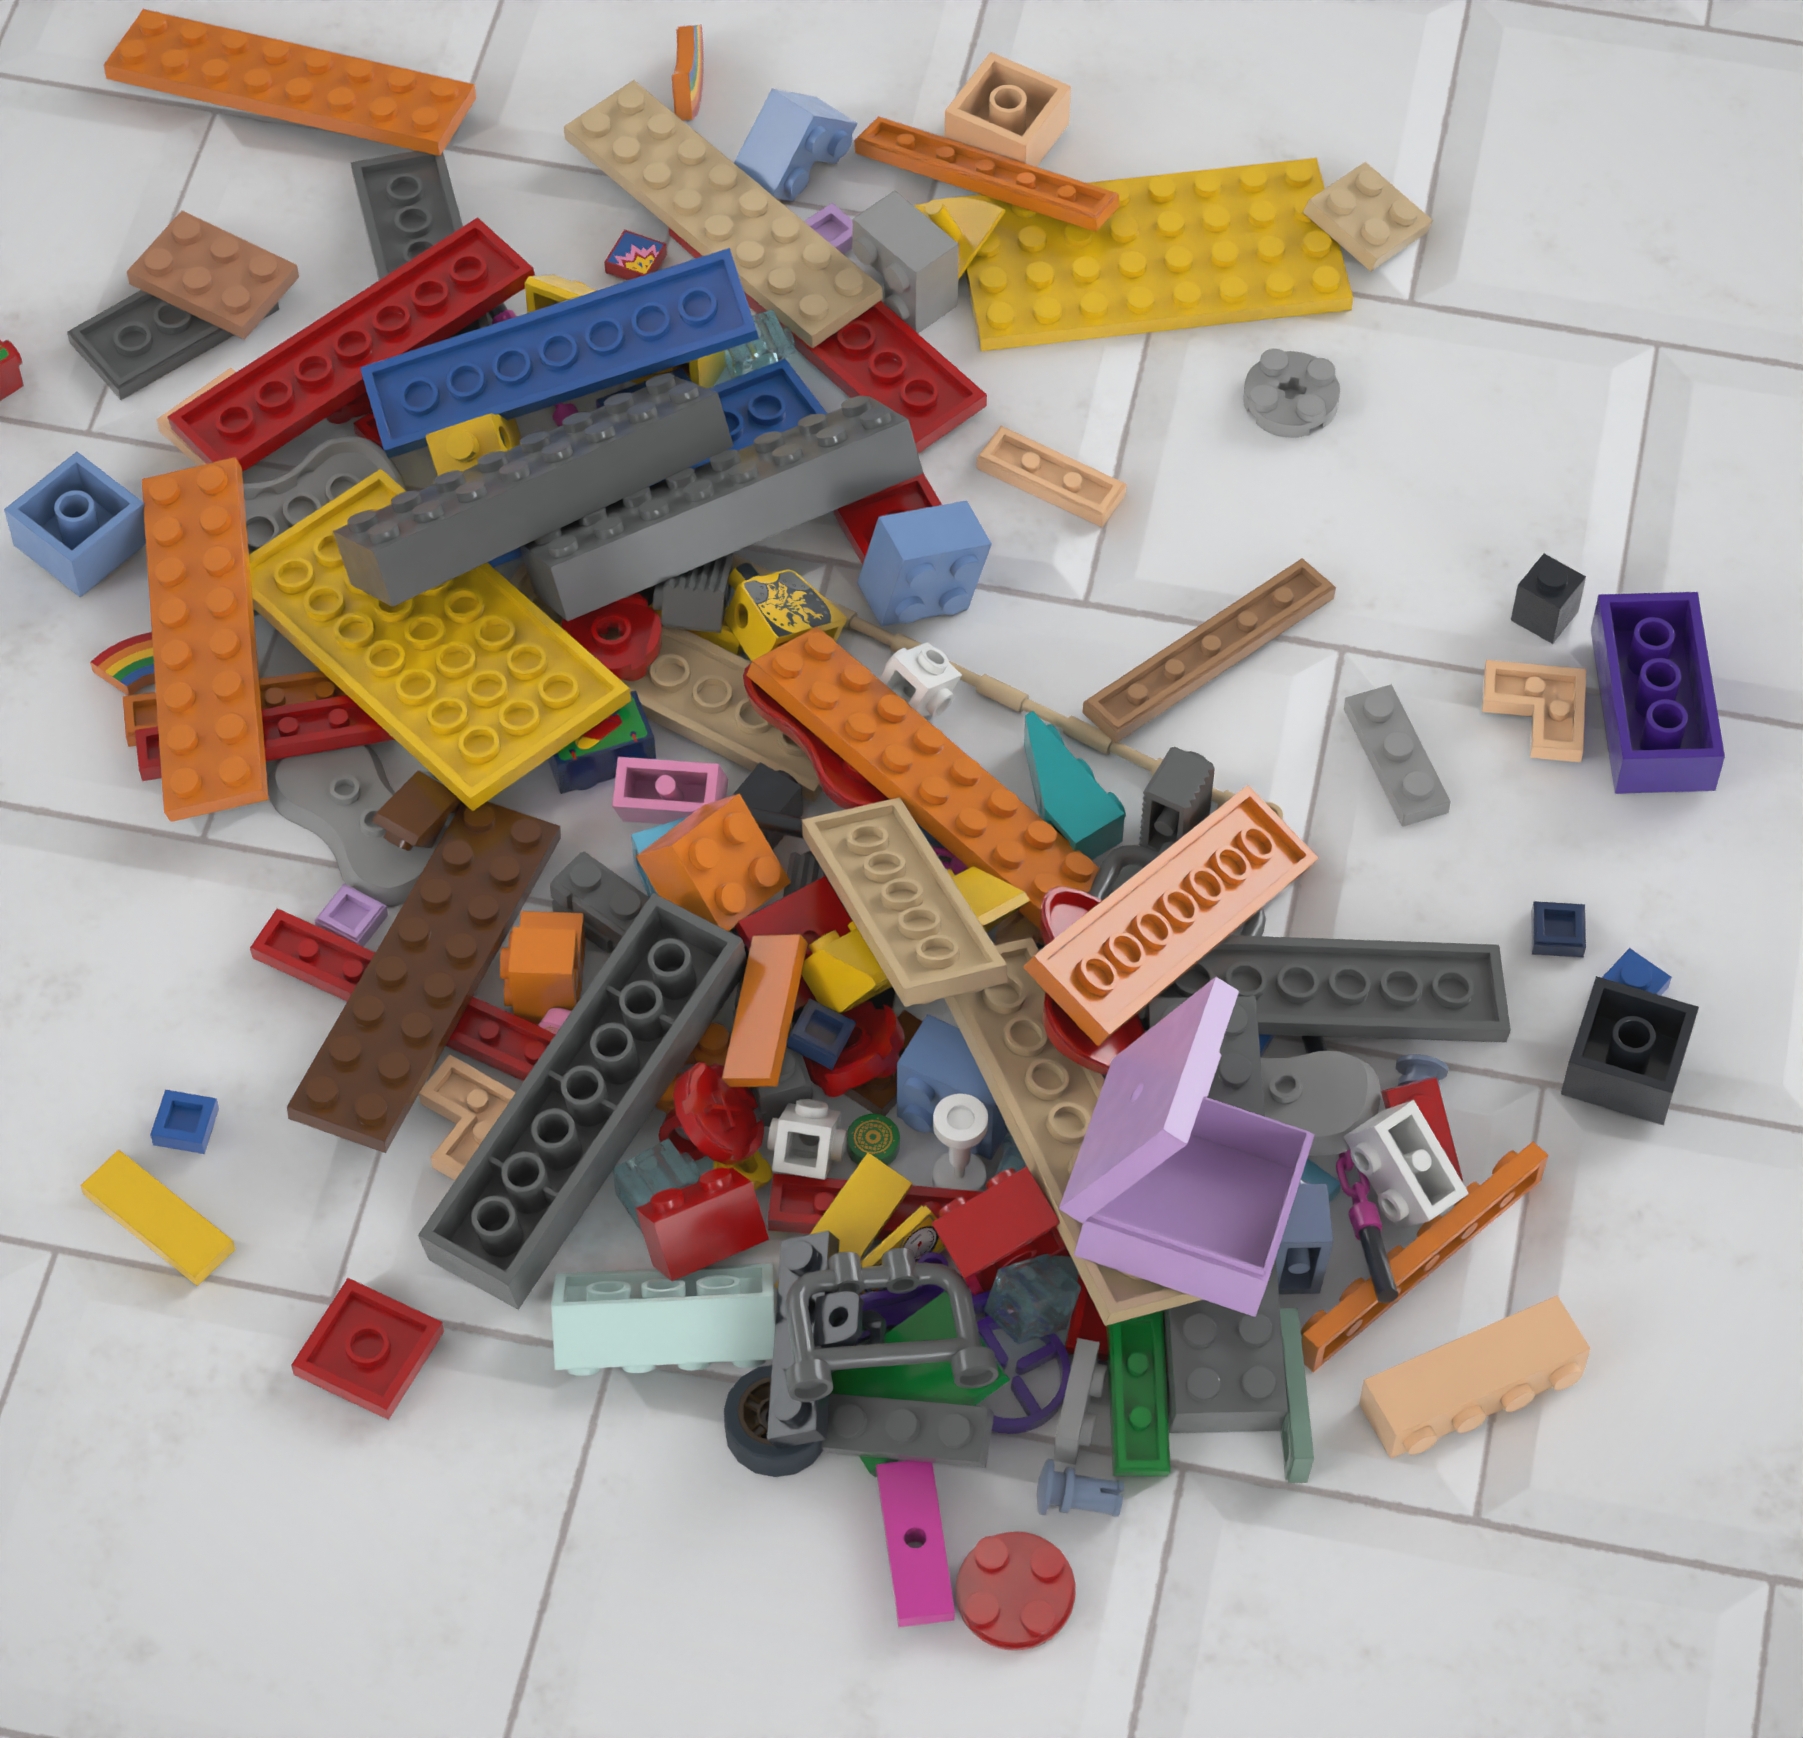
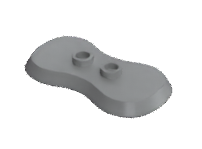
M343 436L321 443L294 469L282 476L263 482L244 483L249 554L379 469H382L407 491L400 471L391 458L388 459L385 451L371 440L359 436Z
M367 744L283 758L274 767L268 778V796L276 811L287 820L315 833L329 846L335 856L342 879L346 885L386 906L404 904L447 830V827L444 825L432 848L413 846L411 851L397 847L383 838L387 830L373 823L372 820L376 812L395 794V791L388 782L381 760Z
M1318 1051L1290 1058L1273 1059L1260 1057L1265 1117L1315 1134L1308 1155L1329 1156L1347 1151L1350 1147L1343 1136L1378 1114L1381 1100L1380 1082L1374 1069L1360 1058L1339 1051Z

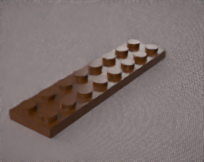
M488 801L474 811L462 802L288 1103V1119L383 1153L387 1152L561 839V828L559 825Z

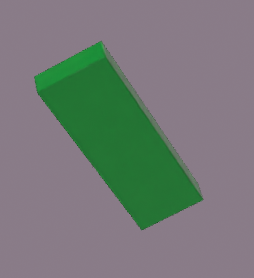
M1162 1310L1106 1325L1113 1476L1168 1477L1171 1472Z

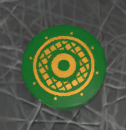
M866 1114L858 1117L851 1123L847 1131V1152L854 1163L859 1165L867 1153H870L887 1166L896 1159L900 1149V1133L898 1127L891 1119L880 1114Z

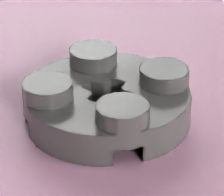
M1274 348L1266 350L1262 353L1260 361L1249 370L1245 379L1243 402L1247 413L1250 409L1251 413L1257 417L1256 424L1259 427L1281 437L1297 438L1309 435L1311 428L1318 427L1322 423L1324 428L1331 423L1338 410L1340 385L1335 376V366L1328 359L1317 358L1303 352L1283 351ZM1293 389L1302 394H1296L1294 399L1285 398L1284 390Z

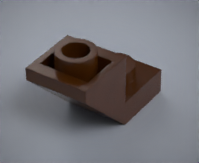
M417 770L376 812L372 822L387 830L383 836L384 839L406 851H411L413 846L432 848L450 813H456L462 801L431 772Z

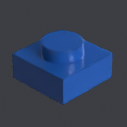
M1629 948L1602 978L1662 996L1669 988L1672 977Z
M165 1089L150 1134L153 1145L205 1154L219 1111L217 1098Z

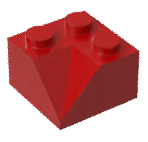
M1027 1166L1018 1172L1014 1168L1000 1172L987 1182V1190L970 1200L967 1196H963L949 1202L939 1211L940 1218L931 1222L973 1295L996 1290L1067 1248L1057 1229L1060 1221Z

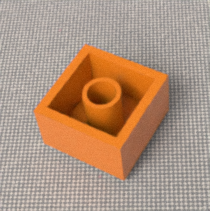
M740 794L701 806L636 855L638 862L660 897L726 931H730L738 921L749 916L791 883Z

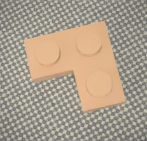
M1486 660L1482 712L1531 716L1530 758L1581 762L1584 747L1586 669Z
M450 1054L421 1089L419 1098L422 1105L456 1124L431 1156L432 1168L456 1180L516 1092Z

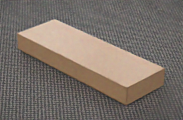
M1003 426L999 427L977 457L976 469L1100 527L1104 526L1126 495V483Z

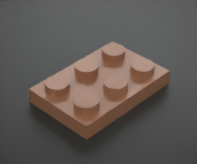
M182 210L127 270L130 285L244 340L299 278L296 264Z

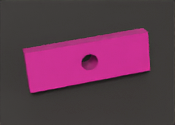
M901 1461L876 1464L898 1627L954 1621L955 1609L933 1463ZM910 1542H920L923 1546L911 1548L907 1544Z

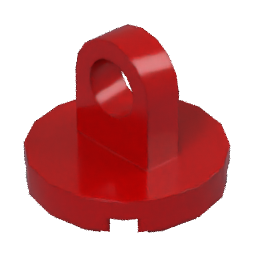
M705 1062L697 1063L687 1069L676 1080L673 1092L675 1108L666 1115L658 1134L660 1145L670 1156L685 1162H694L708 1156L711 1160L725 1165L739 1164L754 1155L762 1146L764 1124L763 1120L756 1121V1116L753 1112L758 1107L756 1099L748 1087H729L722 1079L723 1065L714 1063L711 1066H707ZM682 1127L690 1140L681 1137L675 1128Z

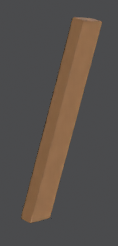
M1301 558L1085 700L1082 713L1111 740L1117 743L1334 599L1336 587Z

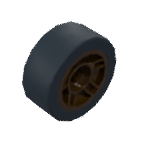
M772 1365L758 1367L743 1375L728 1392L723 1410L727 1445L737 1461L756 1474L771 1477L793 1475L816 1461L824 1451L821 1448L822 1440L779 1449L767 1440Z

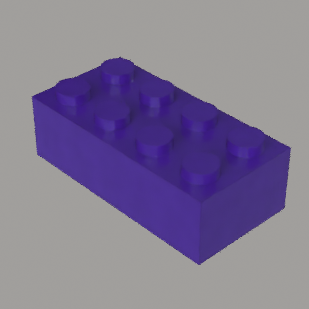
M1698 592L1598 594L1591 625V637L1614 793L1716 791L1725 753Z

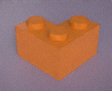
M521 911L519 927L512 928L509 934L508 947H502L500 955V978L505 979L504 1006L513 1007L514 1015L539 1025L551 1008H563L569 1011L574 1009L582 993L586 950L583 913Z

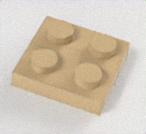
M1364 162L1309 199L1303 211L1305 215L1370 272L1426 234L1433 222L1428 215L1367 162Z

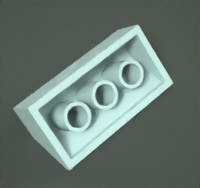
M772 1263L707 1266L674 1281L669 1280L657 1269L555 1274L551 1305L555 1370L567 1369L571 1375L586 1376L596 1374L601 1368L623 1367V1370L629 1373H644L654 1370L656 1365L678 1364V1368L683 1370H701L711 1365L710 1362L730 1361L737 1367L752 1368L765 1364V1360L773 1359L775 1315Z

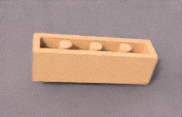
M1557 1295L1364 1379L1359 1406L1390 1459L1405 1452H1408L1410 1455L1419 1454L1433 1446L1441 1436L1455 1430L1458 1433L1469 1432L1481 1425L1486 1417L1503 1409L1507 1412L1519 1410L1530 1403L1536 1394L1552 1387L1554 1390L1560 1391L1572 1386L1584 1374L1590 1347Z

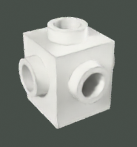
M926 642L909 650L902 648L894 653L887 661L884 672L879 680L899 697L903 698L921 716L932 715L936 717L943 713L954 700L955 695L952 693V690L962 674L949 663L948 658L943 652Z
M801 1099L797 1100L796 1104L789 1103L780 1118H773L771 1121L767 1148L768 1150H774L772 1171L825 1180L834 1161L842 1162L845 1154L847 1130L839 1129L841 1112L828 1110V1104L818 1100ZM804 1134L819 1136L820 1139L812 1141L807 1139Z

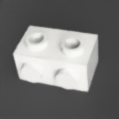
M1414 1100L1382 1110L1343 1136L1351 1149L1353 1163L1360 1172L1367 1176L1378 1195V1203L1382 1212L1388 1219L1394 1222L1398 1230L1432 1220L1469 1194Z

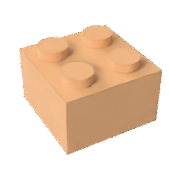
M990 52L945 110V138L1037 167L1069 125L1071 86Z

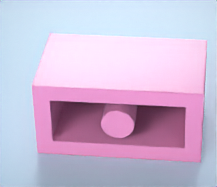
M618 757L612 807L622 821L665 824L687 817L705 804L726 798L728 778L720 765L714 763Z

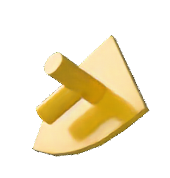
M968 197L934 199L930 202L914 205V207L959 244L958 280L1006 212L1002 207Z

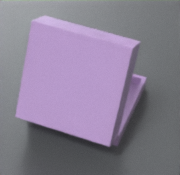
M1215 977L1112 1059L1059 1209L1083 1223L1074 1256L1256 1317L1315 1134L1207 1098L1222 1055L1219 1053V1049L1239 993L1238 990Z

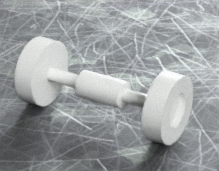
M968 1094L947 1096L938 1103L933 1115L935 1135L943 1144L949 1147V1152L943 1154L934 1164L932 1173L933 1187L984 1191L986 1169L981 1159L975 1154H971V1147L980 1143L987 1133L988 1113L986 1107L979 1099Z

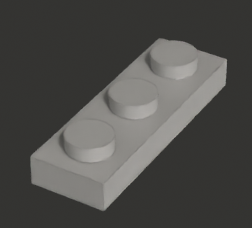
M1392 684L1346 697L1344 711L1401 826H1407L1449 813L1451 801Z

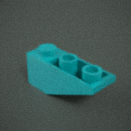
M1034 711L1025 715L1024 748L1038 814L1069 841V845L1074 851L1079 850L1091 860H1094L1123 842L1125 809L1114 793H1106L1096 782L1090 766L1082 758L1076 759L1065 747L1060 733L1053 725H1045Z

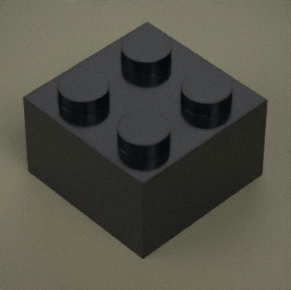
M1596 976L1568 1062L1561 1095L1664 1125L1699 1007Z

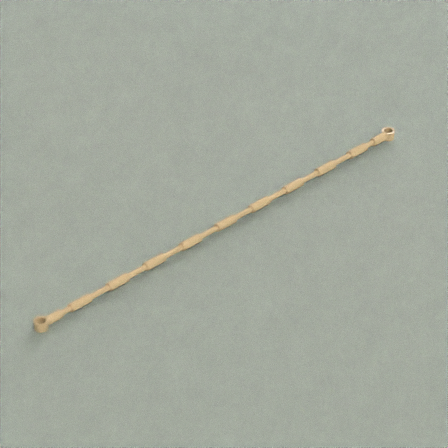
M736 554L733 555L732 571L743 563H750L761 576L773 573ZM826 598L847 617L843 626L847 630L851 628L889 645L890 650L895 653L902 648L909 650L922 644L901 633L894 635L857 617V612ZM949 661L962 674L959 680L976 687V692L1019 713L1023 710L1028 713L1034 711L1040 719L1063 729V734L1108 755L1111 752L1149 770L1152 777L1163 760L1161 758L1155 760L1124 744L1115 743L1101 729L1074 716L1067 718L1030 700L1028 694L986 674L980 676ZM1213 788L1211 801L1217 803L1219 808L1235 794L1228 790L1221 792ZM1265 802L1283 820L1282 809L1274 803Z

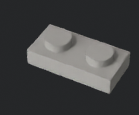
M1077 1339L1056 1432L1054 1461L1076 1465L1080 1445L1091 1446L1096 1414L1089 1413L1088 1407L1091 1396L1101 1398L1107 1371V1365L1098 1363L1099 1342Z

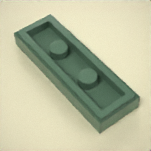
M1298 1308L1280 1309L1288 1407V1412L1280 1428L1285 1480H1288V1483H1307L1314 1461L1299 1312Z

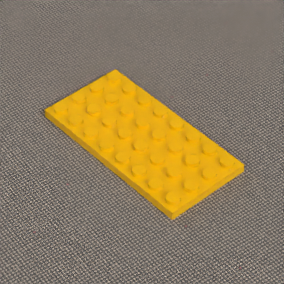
M1317 158L1088 182V184L1119 194V208L1097 232L982 194L952 197H968L986 201L1002 207L1006 211L965 270L980 351L1352 310L1353 295L1340 245L1303 213L1309 199L1325 189Z
M379 469L249 554L253 608L466 806L474 811L631 701L630 688L489 563L480 565L393 607L352 586L333 531L347 525V520L351 516L363 511L380 510L390 505L393 497L406 492L387 473Z

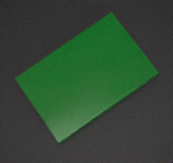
M944 1291L886 1333L885 1343L957 1338L947 1292ZM979 1333L981 1346L989 1348ZM997 1359V1379L989 1385L974 1389L961 1388L955 1384L950 1361L835 1370L831 1373L833 1390L830 1394L975 1406L1010 1381V1378ZM859 1456L869 1473L875 1478L877 1477L876 1464L899 1461L897 1459Z

